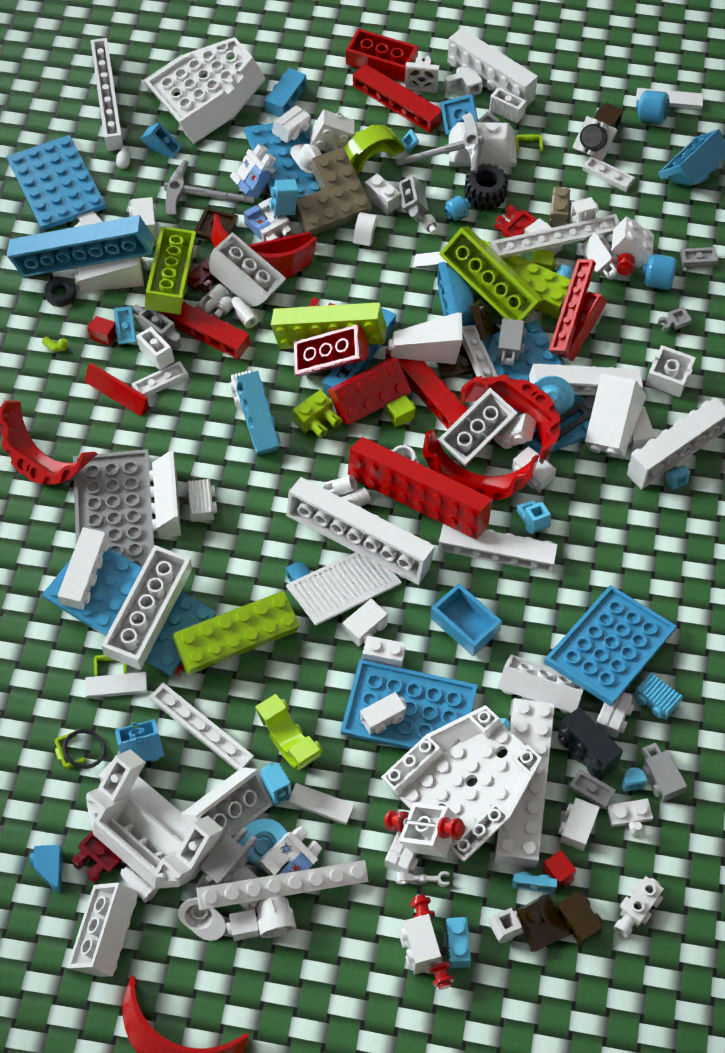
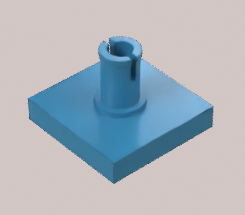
M473 94L440 102L447 136L450 135L452 128L457 123L464 122L463 115L471 112L475 122H478Z

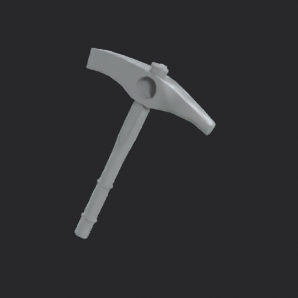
M471 112L462 116L465 123L464 140L396 159L397 166L466 148L471 162L470 172L476 174L481 157V144L485 143L483 136L479 134Z
M183 160L170 177L169 183L164 184V191H166V215H176V205L183 194L255 203V198L251 196L184 185L185 170L189 164L186 160Z

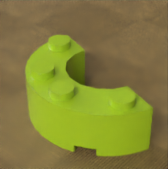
M371 125L362 131L356 132L344 146L356 174L362 172L365 162L376 153L386 152L391 158L405 151L400 139L391 128L385 125Z
M275 694L255 706L263 726L266 725L270 731L269 737L285 760L294 769L300 770L321 756L322 747L317 741L313 742L310 736L305 738L302 735L303 731L291 719L288 712L289 706L284 699L280 700Z

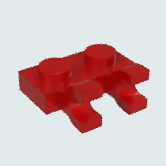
M510 205L506 209L505 217L511 221L508 222L503 216L499 215L495 220L497 223L494 227L502 230L501 234L508 238L524 234L525 229L534 223L536 218L524 209L519 212L514 206Z

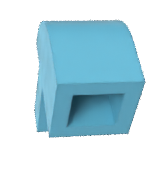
M532 500L517 506V512L524 521L525 529L528 533L533 534L551 526V514L543 502L536 504Z

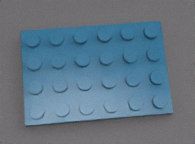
M273 123L244 128V133L253 151L260 144L268 149L266 153L276 158L273 164V168L276 171L274 174H271L267 182L270 192L271 187H274L275 180L279 179L296 180L298 188L297 199L321 190L314 174L301 170L290 154L291 148L295 145H310L311 126L306 132L302 131L299 133L295 140L291 139L287 143L272 133Z
M70 135L6 156L42 231L73 221L79 215L106 209V204Z
M610 585L546 656L544 664L612 707L674 633L677 625Z
M360 659L345 712L341 735L410 750L426 734L471 713L477 684ZM396 692L398 697H402L407 705L404 719L397 724H390L379 734L374 733L370 735L360 720V711Z

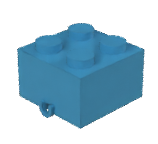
M155 719L142 723L133 722L131 726L115 730L120 753L131 749L142 760L150 762L157 761L164 756Z

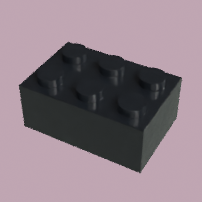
M580 707L561 721L557 736L559 743L572 752L576 761L582 762L587 767V771L591 776L597 777L601 781L618 766L623 750Z

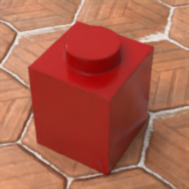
M95 316L87 327L90 340L110 346L117 334L115 322L99 316Z
M561 850L544 861L542 866L543 871L547 875L557 879V889L562 885L567 887L575 880L574 877L577 870Z

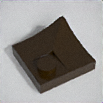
M482 299L475 301L470 308L480 340L483 341L500 332V328L488 315Z
M550 894L542 895L516 910L531 952L539 951L549 944L572 934L556 910Z

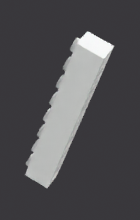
M107 38L91 40V48L106 150H119L123 146L108 42Z

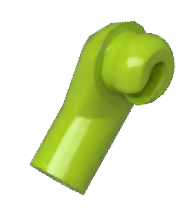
M47 336L42 339V344L52 352H61L68 348V341L64 338L59 339L58 342L52 341Z

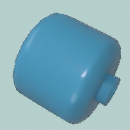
M651 90L644 91L636 104L639 120L645 123L663 124L667 119L670 99L668 93Z
M653 254V256L649 257L647 264H643L641 274H644V285L651 288L669 290L672 287L675 276L676 259L659 254Z

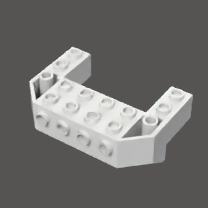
M131 749L120 753L114 757L99 787L88 792L86 795L93 835L154 889L180 887L197 877L202 868L201 864L209 856L224 829L209 816H206L193 823L182 842L128 795L146 762Z

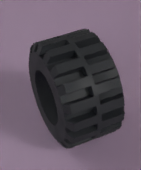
M481 164L476 174H472L470 172L471 169L466 174L464 195L473 207L477 206V209L484 208V210H488V208L495 209V206L499 207L501 203H504L507 196L508 178L502 168L498 169V166H491L492 164Z

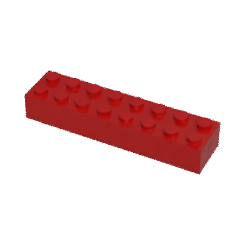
M361 437L350 447L348 475H353L357 482L475 540L488 528L492 498L364 437Z

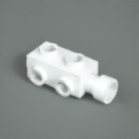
M646 876L642 882L637 880L631 889L634 892L630 898L626 896L620 905L622 909L620 915L623 918L618 920L613 927L617 934L628 938L633 931V925L639 927L641 923L645 925L652 915L649 912L653 906L657 908L663 900L661 893L664 888L661 887L658 881L652 878L649 879ZM636 904L640 910L635 909L634 905Z

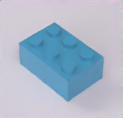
M459 583L431 607L430 618L472 656L479 652L501 630L502 621Z

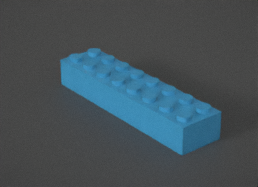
M137 215L9 239L7 257L22 277L150 255L153 252L154 236L141 216Z

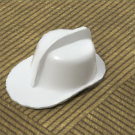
M309 144L295 145L290 151L292 158L300 169L306 173L313 174L310 168L312 158L322 155L321 151L316 146Z
M191 897L181 904L178 910L179 919L197 936L209 941L217 940L223 936L226 931V923L216 909L199 910L198 897Z

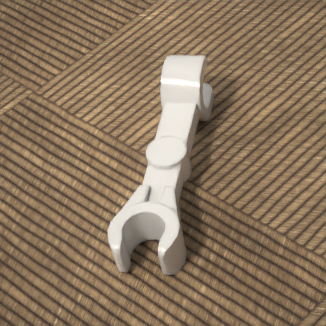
M447 871L440 872L438 876L398 872L396 883L403 885L413 882H437L441 887H448L450 882H443L441 877H449L450 874Z

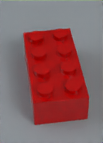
M360 28L357 29L346 48L347 65L361 68L364 64H367L389 78L405 82L406 62L413 63L418 57V46Z
M389 358L327 389L338 416L342 418L341 423L351 424L412 392L398 359Z

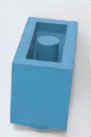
M160 122L148 127L140 138L152 151L172 159L182 148V145Z
M34 846V853L30 854V865L34 867L36 873L56 893H61L63 850L61 846Z

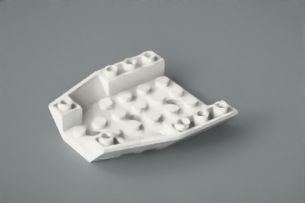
M234 37L180 55L141 81V83L149 93L153 92L182 126L185 135L195 144L234 118L266 79L251 54ZM231 56L235 57L232 60H227ZM204 74L207 75L205 78H200Z
M485 705L426 734L381 778L410 810L413 803L447 806L462 819L465 825V833L461 839L452 840L449 850L465 862L511 818L539 767L542 757L529 745L525 746L502 724L500 718ZM505 749L508 751L505 757H497L500 750ZM476 778V785L472 787L467 786L469 779Z

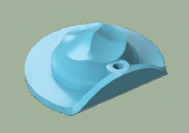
M545 376L534 383L552 399L559 416L572 408L574 392L571 385L565 379L558 376Z
M258 819L245 827L248 832L239 844L243 847L252 836L258 838L256 844L248 852L249 856L247 858L248 862L266 872L257 861L283 838L287 831L274 820Z

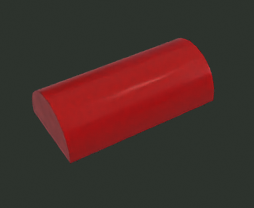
M357 324L295 341V375L302 377L366 360L369 349L363 329Z

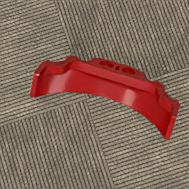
M218 214L214 215L211 233L214 248L229 236L223 228ZM313 237L304 245L288 252L275 254L256 253L288 279L312 263L317 246V237Z
M509 375L485 378L478 376L462 386L461 401L463 403L477 401L491 388L513 409L522 414L527 413L535 419V428L539 433L542 443L539 462L541 464L544 463L555 446L560 433L559 413H557L552 399L544 391H541L538 386L529 381L509 378Z
M18 400L3 402L0 409V426L3 438L1 444L4 452H8L11 464L21 475H25L27 479L39 484H59L74 477L98 454L95 451L83 452L80 454L78 461L74 463L59 462L48 457L34 444L27 432L22 416L21 402Z
M430 430L425 434L422 450L423 457L426 459L431 470L492 498V501L505 499L523 488L532 478L540 456L535 455L528 464L512 473L500 476H484L470 472L456 464L441 447L434 430Z
M130 976L123 998L122 1015L126 1034L137 1053H244L250 1043V1035L247 1033L227 1044L211 1048H190L167 1040L157 1033L143 1016L135 993L138 982L135 976Z

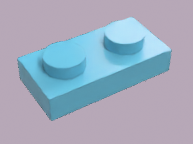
M132 306L114 308L118 344L137 343Z
M523 871L514 873L512 888L551 894L555 893L557 879H553L552 876H532L530 873Z

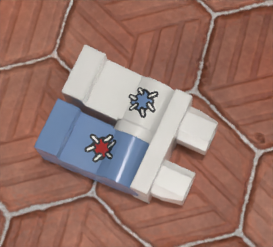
M260 144L256 146L254 151L248 149L247 155L244 157L238 171H233L230 175L246 195L257 199L269 181L271 174H274L276 171L273 168L276 158L266 153L268 149Z
M272 198L243 212L245 224L262 242L278 239L280 236L287 237L293 235L289 219L285 215L274 216L273 210H270L269 200Z
M300 826L292 832H287L257 863L270 876L308 870L318 860L317 856L322 847L316 841H312L306 847L302 840L308 833Z

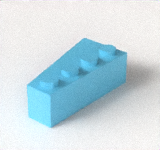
M259 371L237 376L235 387L256 456L278 450L281 440L279 434L275 433V420L273 415H270V404L268 398L265 397V388Z

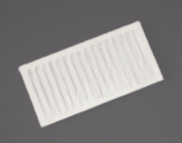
M357 551L288 583L286 587L316 626L401 585L402 582L393 571L377 564Z

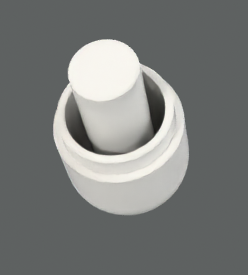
M122 146L121 151L117 154L116 165L120 169H126L130 163V154L128 153V148Z
M425 214L421 223L425 230L435 235L438 232L436 228L437 222L431 214Z
M225 296L218 302L216 306L217 311L214 313L217 319L222 315L228 314L233 308L231 297Z

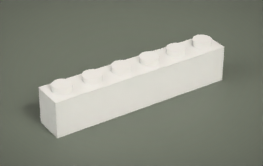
M533 364L529 374L530 382L533 384L545 376L561 377L571 385L574 395L596 396L601 374L634 379L643 388L640 369Z
M443 524L438 551L552 573L558 544H554L551 541L534 540L531 537H518L511 533H498L494 530H485L475 540Z

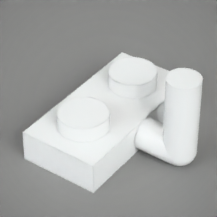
M648 798L611 804L606 807L611 828L629 825L630 833L633 837L639 835L642 822L653 820Z

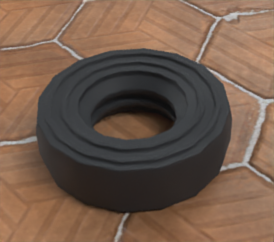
M56 277L46 284L44 288L45 298L53 306H67L75 300L76 286L68 278ZM58 288L67 289V293L63 296L54 295V291Z

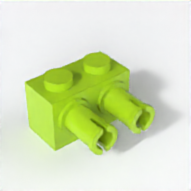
M321 389L292 409L293 422L304 433L312 429L319 438H322L328 432V429L320 423L321 421L326 419L334 428L342 422V418L333 411V401Z

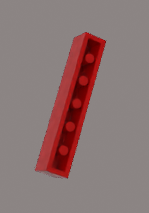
M364 64L353 74V87L430 133L442 122V109L375 70L373 67Z
M184 300L181 315L160 312L174 322L175 329L237 360L240 359L250 345L249 334L246 331L239 330L230 323L223 322L214 315H209L200 308L187 304Z
M386 348L385 359L387 360L391 358V350H388V348ZM395 358L398 359L409 387L447 430L468 410L467 406L461 404L457 395L447 388L446 383L436 376L433 368H429L425 361Z

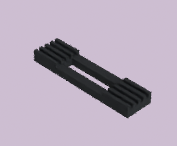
M591 395L560 415L561 424L578 411L582 414L560 430L557 442L586 420H590L595 402ZM537 431L534 433V438H536V440L539 441L540 444H542L541 438Z

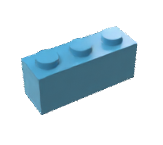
M291 68L286 73H283L278 84L274 85L272 92L265 98L266 112L277 117H281L288 112L307 87L306 74Z

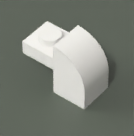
M459 67L456 74L444 78V90L446 93L462 89L465 95H477L482 93L483 81L475 70Z
M359 213L353 243L370 246L373 243L374 231L378 226L379 220L376 219L377 215Z
M512 908L493 915L488 922L499 943L509 942L515 936L524 933L518 914Z

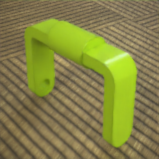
M523 134L515 137L516 152H519L518 141H539L540 152H543L541 135Z
M104 654L95 656L94 675L98 676L97 662L113 661L114 659L104 656ZM123 663L124 674H127V664Z
M69 734L55 739L57 747L55 752L58 761H62L65 769L75 767L70 763H66L63 748L60 746V743L64 742ZM83 757L74 761L83 764L86 762V758Z

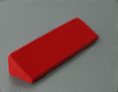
M305 232L248 246L254 251L261 253H284L304 245L312 239L311 232Z
M588 291L568 355H558L574 361L607 304V300L603 295Z
M93 363L88 364L85 383L139 416H142L149 409L147 396Z

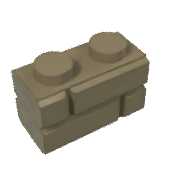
M553 187L549 221L551 227L567 225L571 191L569 188Z

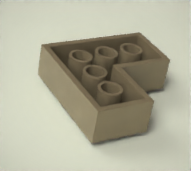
M344 147L312 158L310 168L321 190L297 199L295 214L304 233L311 232V236L357 220L360 212L370 213L372 206Z

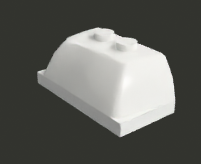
M464 122L457 123L452 128L448 144L464 140ZM476 122L479 134L483 136L485 143L481 144L482 150L479 166L481 164H492L491 166L516 167V139L509 123ZM467 149L450 152L449 166H471Z
M233 232L214 248L210 255V273L250 307L263 303L286 280L282 274Z
M489 388L438 439V442L466 466L517 415V412Z

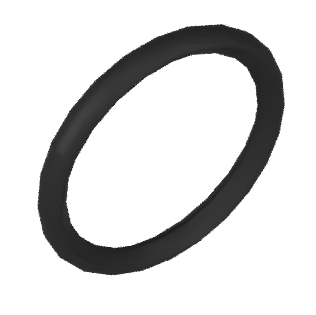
M80 729L73 731L63 742L62 748L66 760L77 768H93L103 761L106 754L104 740L91 730ZM77 734H90L100 742L102 748L101 756L94 763L79 764L68 755L67 744Z

